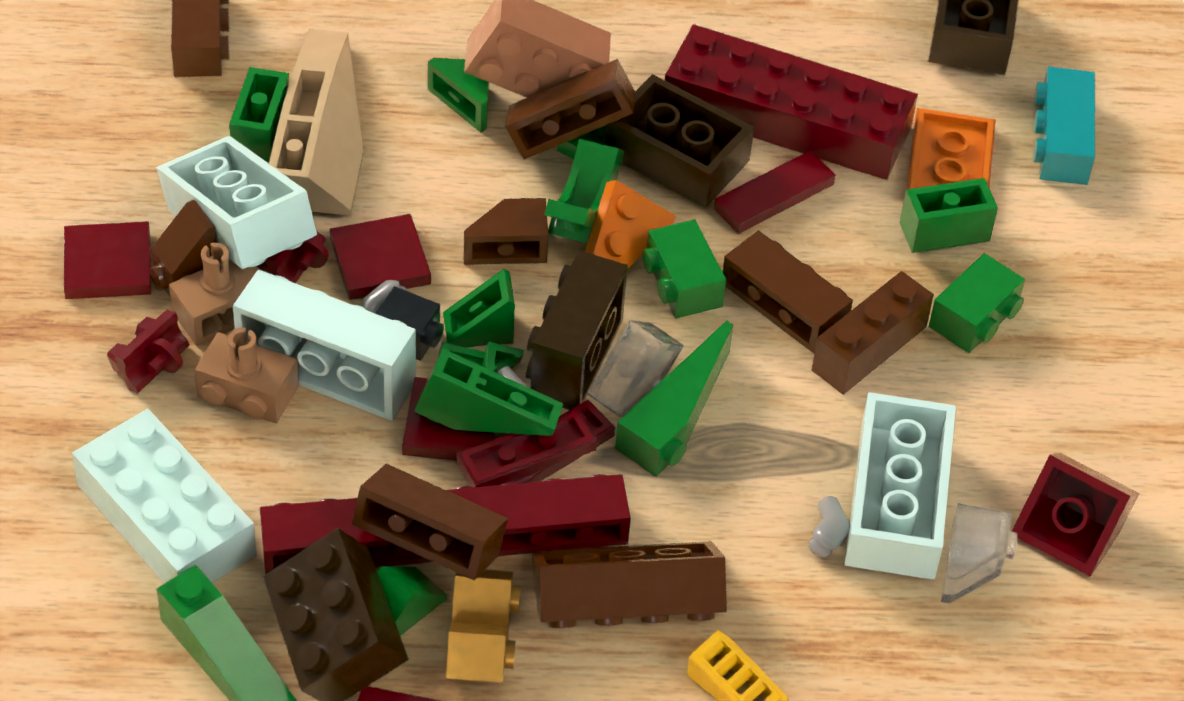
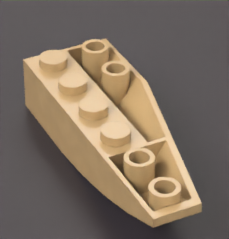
M309 29L288 85L269 164L307 191L312 212L351 216L363 160V144L349 36L345 32Z

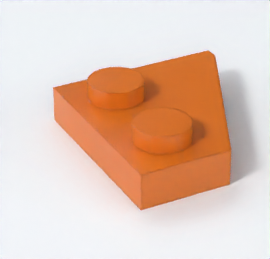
M618 180L606 182L585 252L626 264L629 268L642 255L643 249L647 248L648 230L671 225L675 221L676 215Z

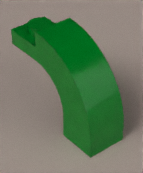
M579 139L569 178L562 195L557 201L548 199L544 215L551 217L548 229L549 234L588 243L606 182L617 180L625 151Z

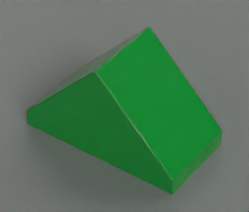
M430 59L427 68V90L480 133L486 130L489 82L465 73V59Z
M502 269L443 312L447 343L462 347L487 346L488 342L513 344L515 302L511 276L508 270Z
M381 566L377 572L400 636L447 600V594L416 567Z

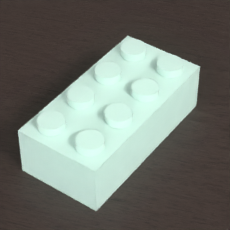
M231 136L222 138L156 167L168 211L176 216L187 202L195 200L215 226L216 243L224 244L229 250V259L242 269L258 266L265 262L266 258L284 250L295 249L301 246L303 241L317 235L307 191Z
M259 269L233 304L235 329L246 328L247 341L248 332L252 330L256 335V345L298 359L300 386L390 421L394 420L412 391L414 377H416V329L407 326L401 321L390 320L369 312L361 306L348 304L330 297L322 291L311 290L290 282L285 277L275 276Z
M868 392L861 425L844 566L935 580L943 549L956 405Z
M148 408L72 452L77 486L163 583L168 582L194 565H197L213 583L257 555L254 523Z

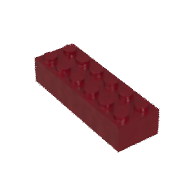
M695 24L691 26L665 74V81L754 126L753 138L803 154L811 150L821 160L884 180H888L912 128L918 98L917 93Z

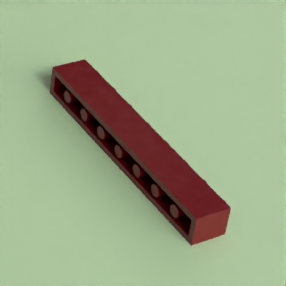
M597 474L590 477L573 479L552 478L546 481L529 483L507 482L495 486H463L447 490L508 518L499 556L530 554L532 550L627 545L629 542L631 516L623 474ZM328 498L317 502L278 503L273 506L260 507L265 575L336 528L341 529L368 547L375 568L433 562L352 525L357 498L339 500Z

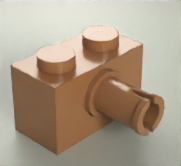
M210 243L211 257L207 245L201 250L203 270L183 276L178 281L169 284L171 309L176 312L179 323L196 346L213 339L217 332L224 334L235 329L233 304L258 271L257 266L240 268L229 259V250L221 243Z
M237 328L229 335L217 332L194 369L197 397L213 405H223L244 412L251 418L264 419L277 424L299 387L298 359L256 345V335L252 330L248 332V341L246 340V328Z

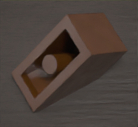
M546 198L503 199L465 229L464 265L547 263L549 234L547 216L544 215Z
M191 200L183 206L151 248L153 266L149 268L152 281L159 291L164 289L169 296V284L178 281L183 276L203 270L201 250L207 245L211 257L210 243H216L215 226L195 200Z

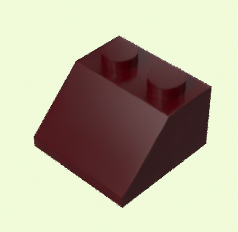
M1062 453L1050 454L1010 535L1092 576L1119 535L1140 493Z

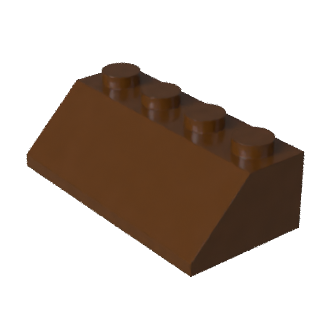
M712 541L532 550L537 614L540 621L549 622V627L571 628L577 625L576 620L595 619L596 625L613 626L622 624L623 618L641 617V622L663 623L669 621V615L687 614L688 620L706 621L714 619L715 613L727 612L725 556Z

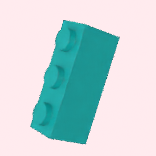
M1047 67L1044 82H1037L1035 89L1034 105L1041 106V110L1036 111L1034 120V134H1040V139L1036 138L1033 162L1040 163V180L1088 185L1095 160V72Z

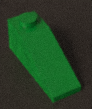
M442 348L422 389L414 412L453 430L552 436L563 403Z

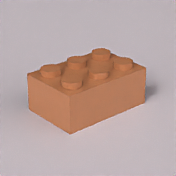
M494 0L468 37L464 72L527 98L608 63L611 33L534 0Z

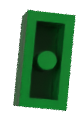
M249 67L229 123L230 136L269 164L283 103L290 82L289 73Z
M985 178L906 189L900 225L912 253L988 242L991 239L998 207Z
M696 219L648 230L647 248L642 251L643 263L646 271L654 274L657 280L659 297L663 304H669L675 318L723 307L726 278Z
M983 253L934 299L928 327L970 353L981 342L988 343L997 332L999 324L1005 318L1011 320L1017 315L1024 302L1021 293L1025 279Z

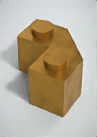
M485 569L475 581L456 573L452 623L448 637L446 678L503 683L505 669H514L516 641L508 640L510 613H519L521 585H512V571Z

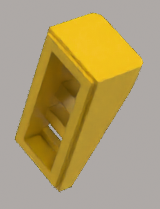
M720 630L711 635L689 657L687 676L718 701H753L760 694L766 697L764 701L789 700V697L750 657ZM719 660V662L716 665L712 666V664ZM731 669L735 674L726 681L723 676ZM745 682L750 684L751 686L741 695L737 692Z

